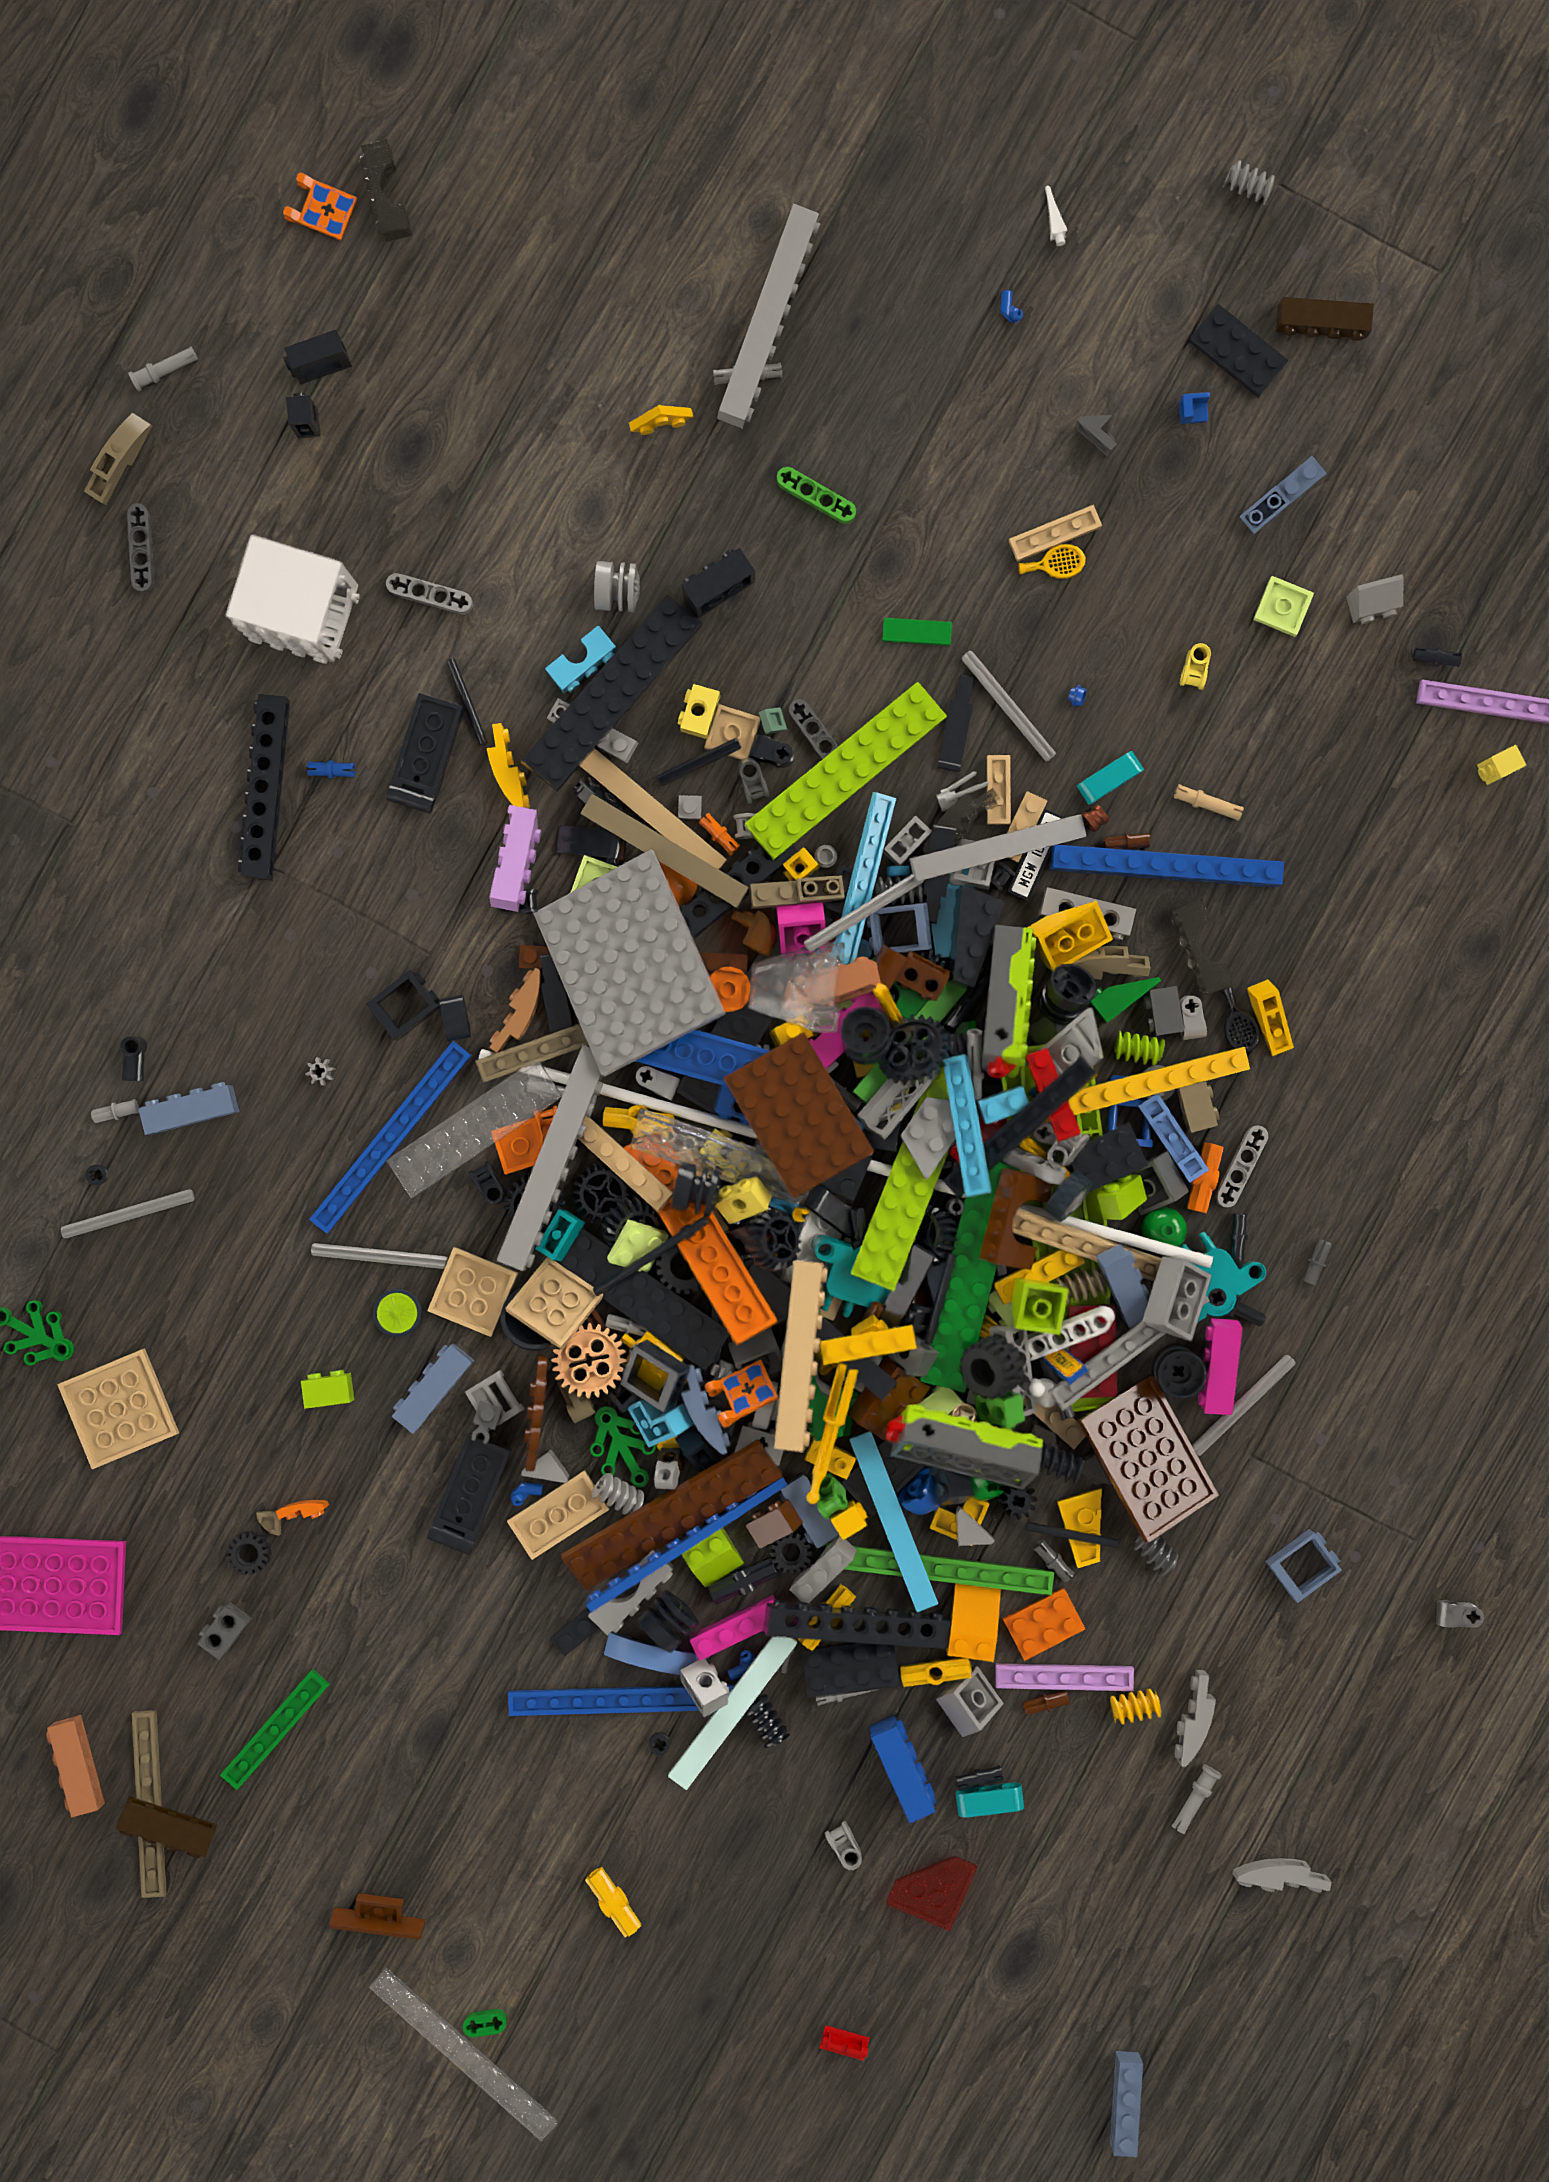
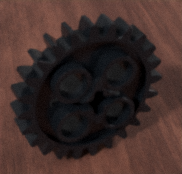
M912 1014L908 1021L903 1016L902 1023L900 1024L895 1020V1027H889L891 1040L889 1052L878 1062L879 1068L888 1079L892 1078L896 1084L900 1081L903 1086L908 1081L912 1086H915L916 1080L924 1084V1077L926 1076L932 1080L931 1073L939 1074L940 1071L937 1067L946 1066L942 1059L950 1057L947 1053L951 1049L948 1044L950 1039L944 1027H941L938 1021L934 1022L931 1016L925 1019L923 1014L918 1019Z

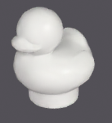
M1034 1378L1029 1386V1393L1035 1397L1037 1405L1049 1408L1054 1406L1056 1402L1048 1391L1057 1384L1047 1378Z

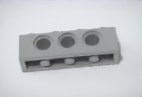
M1047 887L1044 890L1038 916L1044 918L1058 913L1060 904H1067L1071 909L1096 901L1103 916L1109 914L1114 918L1113 926H1108L1112 938L1123 940V937L1127 938L1131 934L1136 909Z

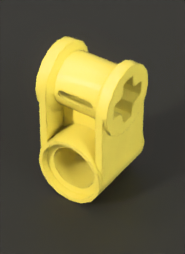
M1196 644L1188 651L1180 678L1181 686L1187 684L1203 690L1211 656L1210 648L1206 644ZM1195 650L1203 653L1204 659L1202 661L1195 659Z

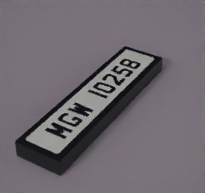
M1043 809L1037 825L1065 817ZM1052 846L1024 853L1007 893L1027 902L1029 901Z

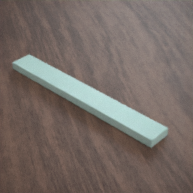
M770 1638L728 1694V1705L715 1711L669 1772V1778L685 1790L689 1788L796 1646L797 1641L794 1638Z

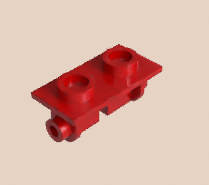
M825 2025L819 2048L864 2061L868 2054L867 2047L870 2037Z

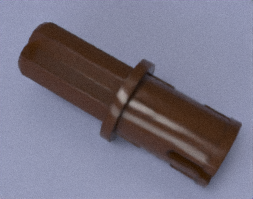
M1125 833L1124 836L1104 838V848L1130 850L1133 848L1150 847L1149 833L1136 835Z
M1066 1690L1049 1695L1044 1693L1042 1697L1023 1702L1026 1715L1045 1710L1050 1712V1709L1070 1705Z

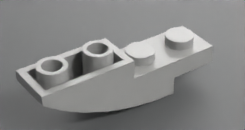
M557 699L547 719L554 723L570 704ZM612 728L596 748L628 763L639 743Z
M1195 1670V1676L1191 1677L1190 1686L1191 1690H1193V1699H1189L1188 1712L1191 1715L1182 1714L1181 1721L1177 1723V1735H1180L1179 1744L1175 1745V1758L1183 1767H1186L1201 1748L1214 1714L1216 1699L1212 1694H1207L1209 1675L1205 1670Z
M1265 1859L1233 1869V1875L1239 1884L1246 1887H1252V1884L1258 1885L1263 1890L1274 1892L1275 1889L1283 1891L1284 1882L1296 1888L1299 1885L1307 1886L1308 1889L1315 1892H1322V1890L1330 1891L1331 1881L1327 1875L1311 1872V1868L1303 1860Z

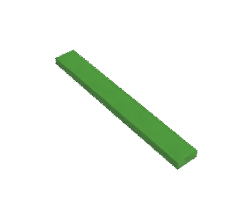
M946 982L937 1001L933 999L928 1000L915 1015L916 1019L923 1014L925 1019L931 1016L934 1022L938 1021L940 1023L966 989ZM878 1062L874 1064L852 1091L865 1104L871 1100L888 1079L879 1068Z

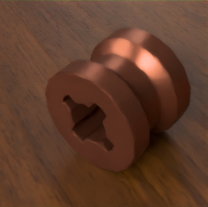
M1098 804L1093 805L1089 812L1082 814L1084 823L1094 833L1099 830L1100 825H1105L1109 822L1108 816Z

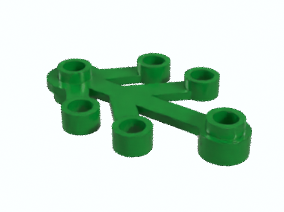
M33 1300L26 1305V1310L31 1316L34 1328L13 1317L8 1308L0 1307V1314L1 1312L6 1314L5 1320L0 1318V1326L7 1324L29 1337L19 1341L11 1340L4 1344V1351L7 1354H15L21 1349L43 1344L50 1349L38 1353L35 1351L26 1353L24 1355V1362L27 1365L32 1366L41 1360L51 1357L58 1361H65L72 1357L74 1346L69 1339L64 1338L60 1325L62 1321L60 1312L53 1311L46 1316V1321L52 1328L53 1339L46 1335L40 1314L42 1310L40 1301ZM33 1303L37 1305L36 1311L31 1309ZM52 1314L57 1316L56 1322L51 1320ZM10 1343L15 1345L14 1351L9 1350ZM61 1345L66 1347L65 1353L60 1352ZM30 1354L35 1356L34 1362L29 1361Z
M610 1406L601 1407L595 1415V1421L599 1429L595 1443L590 1448L591 1454L595 1457L603 1454L605 1449L603 1443L607 1431H609L613 1439L606 1463L601 1468L602 1474H606L604 1467L607 1465L613 1469L610 1474L613 1475L615 1473V1462L618 1451H620L632 1473L630 1477L631 1483L635 1487H644L649 1481V1473L644 1468H639L628 1446L641 1449L643 1453L649 1455L655 1451L656 1445H653L651 1451H647L644 1448V1445L647 1444L644 1440L621 1434L617 1426L629 1428L634 1434H641V1432L634 1430L633 1425L635 1421L618 1416L616 1410ZM604 1414L610 1415L611 1420L609 1422L603 1421L602 1416ZM595 1445L601 1447L602 1451L600 1453L594 1452L593 1447ZM638 1474L644 1477L643 1482H637L635 1476Z

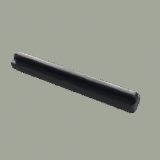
M734 738L657 775V780L661 786L669 784L740 750L741 744L737 738Z

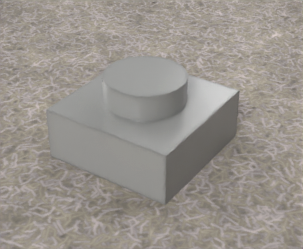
M679 795L678 819L701 820L702 796Z

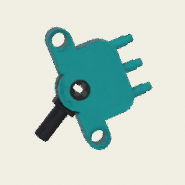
M854 1208L850 1211L855 1236L854 1239H851V1243L822 1234L815 1236L811 1242L815 1255L820 1260L828 1262L825 1268L827 1269L826 1283L823 1282L827 1290L824 1306H821V1309L828 1311L834 1297L845 1300L846 1303L842 1315L847 1318L850 1316L855 1304L867 1307L866 1312L874 1301L882 1303L884 1306L891 1290L850 1275L867 1233L863 1208ZM821 1244H828V1248L825 1251H818Z
M1201 1232L1199 1237L1206 1248L1201 1254L1213 1257L1210 1268L1193 1264L1211 1275L1206 1296L1210 1301L1202 1306L1197 1323L1206 1318L1207 1314L1212 1316H1223L1225 1314L1233 1316L1235 1314L1257 1326H1262L1266 1315L1240 1302L1242 1298L1236 1296V1294L1241 1295L1265 1278L1266 1269L1264 1265L1256 1261H1248L1237 1267L1226 1251L1216 1248L1205 1232ZM1186 1244L1180 1246V1248L1190 1250ZM1256 1265L1258 1274L1256 1277L1251 1278L1249 1269ZM1217 1293L1219 1300H1213L1211 1294Z

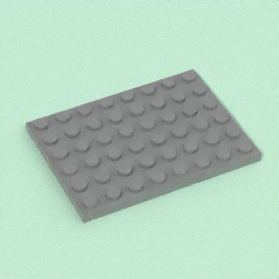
M653 850L639 855L543 907L538 912L533 913L601 1075L607 1076L726 1014Z

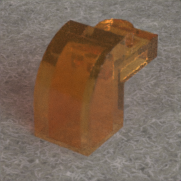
M735 910L731 919L749 929L742 943L750 950L769 957L777 941L775 924L759 910L756 915L746 910L743 913Z

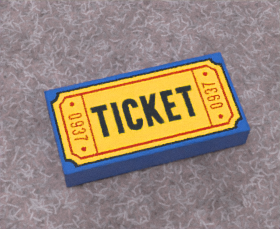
M1065 1348L1042 1356L1043 1362L1069 1385L1088 1372L1086 1366Z

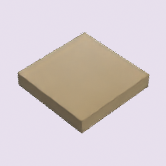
M718 704L704 748L711 750L737 738L741 744V749L727 756L739 760L749 758L748 755L755 734L758 732L761 718Z

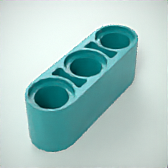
M1130 751L1079 783L1077 788L1087 804L1090 805L1144 771L1133 751Z
M1017 1782L987 1785L981 1788L971 1787L955 1792L959 1817L992 1815L1024 1809L1022 1784Z

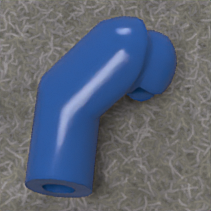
M1004 290L1001 295L1000 312L1009 322L1017 323L1023 318V312L1012 305L1013 292Z
M521 1483L512 1492L511 1503L515 1506H520L529 1495H542L543 1484Z
M742 1651L738 1666L728 1669V1674L732 1681L742 1677L755 1660L752 1651Z

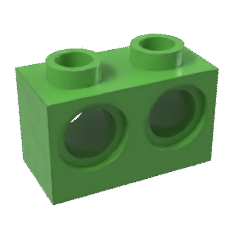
M1010 1391L994 1400L982 1399L980 1394L977 1396L974 1394L976 1417L978 1419L1009 1429L1025 1421L1022 1394Z

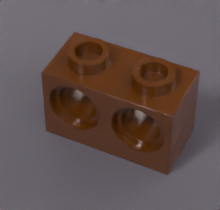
M909 951L906 956L907 960L895 980L898 981L901 987L919 992L918 994L922 998L937 1001L949 979L950 971ZM913 968L917 971L918 975L911 977L907 975L906 970ZM928 979H934L937 981L938 985L936 987H930L927 985L926 981Z

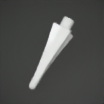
M1046 186L1050 240L1055 239L1056 245L1062 246L1066 243L1065 233L1067 228L1056 206L1051 188Z

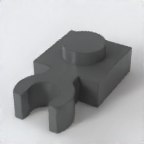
M480 1401L473 1424L479 1427L472 1433V1441L476 1440L478 1434H483L485 1436L483 1444H488L490 1439L488 1430H496L502 1407Z

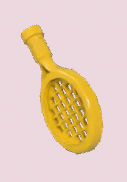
M1060 544L1047 551L1041 561L1019 563L1018 569L1020 574L1041 569L1051 577L1067 579L1077 575L1085 565V555L1077 546Z

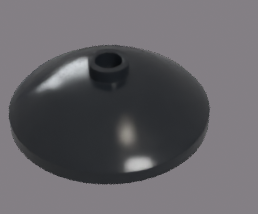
M522 1288L513 1292L507 1298L501 1310V1326L506 1337L517 1347L530 1351L545 1350L554 1346L549 1340L506 1311L508 1304Z

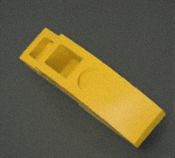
M502 723L492 724L496 747L487 748L495 778L513 806L530 808L528 795H524L523 786H526L524 772L520 773L518 767L510 768V765H514L512 751L508 752L507 743L510 742L509 731L504 729Z

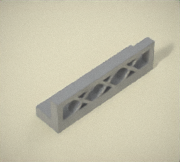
M932 1072V1080L927 1076L924 1077V1084L916 1080L915 1086L917 1089L905 1095V1091L909 1087H913L909 1081L903 1086L900 1081L896 1084L892 1078L887 1079L857 1115L863 1127L886 1139L939 1074ZM902 1103V1107L899 1110L891 1112V1108L895 1104ZM888 1120V1124L883 1130L876 1127L881 1121Z
M998 1325L990 1327L991 1337L997 1335L999 1338H1006L1007 1342H1012L1015 1345L1014 1349L1018 1350L1024 1363L1021 1365L1024 1368V1374H1022L1024 1376V1384L1022 1388L1017 1386L1011 1391L1022 1394V1400L1024 1397L1027 1398L1028 1408L1024 1409V1417L1035 1413V1397L1029 1393L1032 1372L1027 1330L1016 1329L1014 1325L1010 1327ZM1018 1331L1019 1339L1015 1344L1013 1333Z

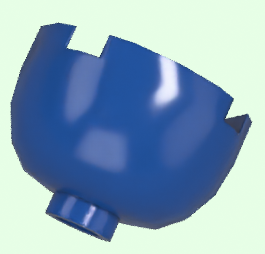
M922 1468L915 1475L916 1478L910 1484L908 1482L898 1494L900 1504L911 1513L917 1515L927 1514L940 1507L938 1497L935 1494L933 1475H931L929 1468Z

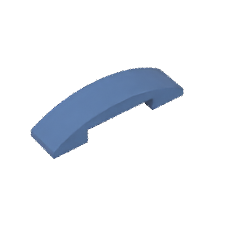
M1158 1093L1138 1105L1189 1182L1209 1170Z
M614 1632L608 1635L604 1655L628 1664L681 1675V1669L697 1661V1655L693 1651L676 1648L672 1653H668L659 1645L631 1639V1636Z

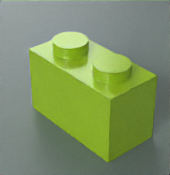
M1128 1174L1106 1184L1104 1189L1097 1193L1103 1219L1123 1220L1147 1200L1141 1175Z
M344 1370L331 1371L330 1376L321 1377V1373L308 1374L307 1379L301 1381L304 1409L350 1403L354 1400L351 1373L344 1374Z

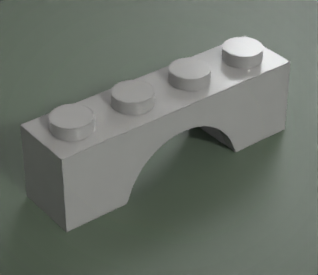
M657 1549L650 1551V1553L647 1556L643 1557L638 1562V1564L642 1566L643 1564L648 1562V1560L646 1559L648 1556L659 1550ZM669 1562L641 1580L637 1590L630 1596L613 1598L592 1613L589 1612L588 1617L607 1636L612 1631L616 1633L624 1625L622 1620L628 1614L632 1617L640 1609L639 1603L644 1598L649 1600L657 1591L655 1587L660 1582L664 1584L673 1575L671 1572L673 1564Z

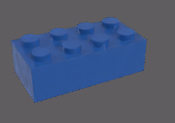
M892 1715L870 1725L871 1738L909 1823L934 1813V1804L937 1803L935 1793L930 1783L925 1784L927 1782L925 1771L921 1762L916 1763L918 1759L911 1740L906 1741L908 1736L902 1720L897 1721L895 1715Z

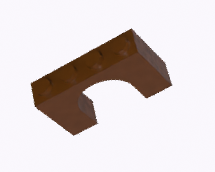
M1002 1167L979 1255L980 1259L1005 1266L1027 1270L1032 1269L1037 1248L1015 1240L1013 1235L1014 1217L1019 1207L1028 1200L1048 1203L1054 1183L1029 1173Z

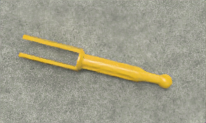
M842 1363L838 1364L823 1417L826 1425L812 1472V1486L806 1495V1500L810 1504H815L819 1500V1488L827 1473L838 1428L844 1425L858 1373L857 1370H849L837 1414L834 1417L847 1367L846 1364Z

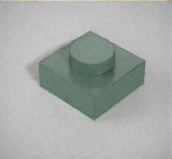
M781 708L764 709L759 712L765 734L779 733L787 729Z

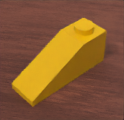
M1269 980L1248 987L1247 990L1252 1008L1271 1055L1275 1056L1294 1048L1278 989Z

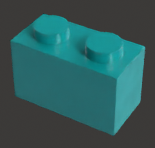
M559 1209L545 1231L540 1245L536 1246L535 1249L553 1261H562L586 1222L568 1210Z

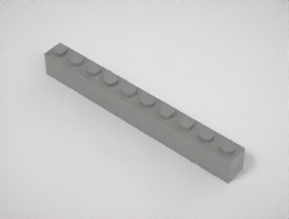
M793 203L718 412L717 419L743 429L745 421L750 422L754 409L750 408L753 400L757 402L761 392V388L758 387L760 379L765 380L769 369L765 364L767 359L772 360L776 350V346H773L774 339H780L784 327L780 325L782 318L787 319L791 305L787 304L789 297H795L798 285L795 284L796 278L802 277L806 264L802 263L804 256L809 257L813 246L812 243H809L811 236L816 237L820 227V223L817 222L819 215L817 212Z
M582 1045L497 1258V1261L525 1271L526 1267L530 1268L535 1258L532 1252L535 1245H540L544 1233H541L543 1224L547 1225L552 1215L549 1209L552 1202H557L561 1192L558 1189L561 1181L566 1180L569 1168H566L569 1159H574L578 1149L575 1146L578 1138L582 1139L586 1130V1125H583L586 1116L590 1117L594 1110L593 1098L595 1095L599 1096L603 1087V1083L600 1082L603 1075H601L593 1053L588 1046Z

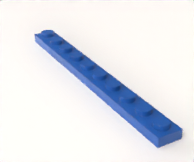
M452 1041L311 1216L310 1221L327 1234L333 1229L472 1056L455 1041Z
M784 1478L777 1479L739 1503L735 1501L732 1505L725 1507L726 1511L718 1515L716 1513L705 1520L706 1524L702 1527L695 1526L686 1532L687 1536L679 1541L676 1538L666 1545L668 1549L662 1553L656 1551L646 1558L648 1562L642 1566L636 1564L628 1569V1575L622 1579L618 1576L608 1582V1588L602 1592L598 1589L588 1595V1601L585 1604L589 1611L592 1613L787 1486Z
M727 1684L729 1693L736 1684ZM703 1685L702 1687L707 1688L711 1685ZM684 1686L512 1690L508 1692L509 1716L700 1711Z

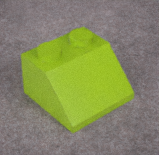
M1016 1278L1011 1300L1014 1327L1016 1329L1060 1335L1069 1289L1060 1284Z
M723 1527L682 1553L691 1571L705 1588L744 1564L743 1559Z

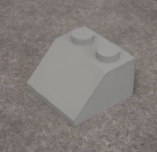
M1403 575L1357 586L1346 597L1353 623L1361 621V624H1367L1375 621V617L1383 615V618H1389L1397 615V611L1403 607Z
M978 1666L972 1669V1678L954 1681L936 1698L962 1737L980 1731L1004 1704Z

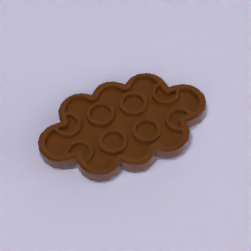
M538 1355L535 1382H531L529 1396H532L533 1400L532 1406H528L527 1420H530L529 1429H525L524 1443H527L525 1471L530 1472L535 1471L540 1439L548 1357L544 1355Z

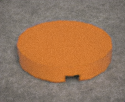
M722 967L710 975L711 982L725 1012H735L744 1007L751 995V984L748 977L740 969Z

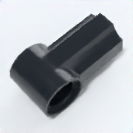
M139 1036L126 1037L120 1044V1049L123 1053L122 1080L144 1081V1053L147 1050V1042ZM133 1040L138 1044L136 1052H132L130 1049V1043Z

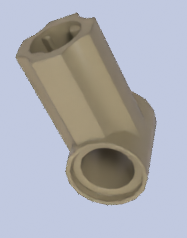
M564 1379L557 1382L567 1403L566 1407L574 1423L596 1413L591 1399H588L584 1392L579 1398L577 1396L578 1390L570 1394V1386L562 1388L561 1385L565 1381Z

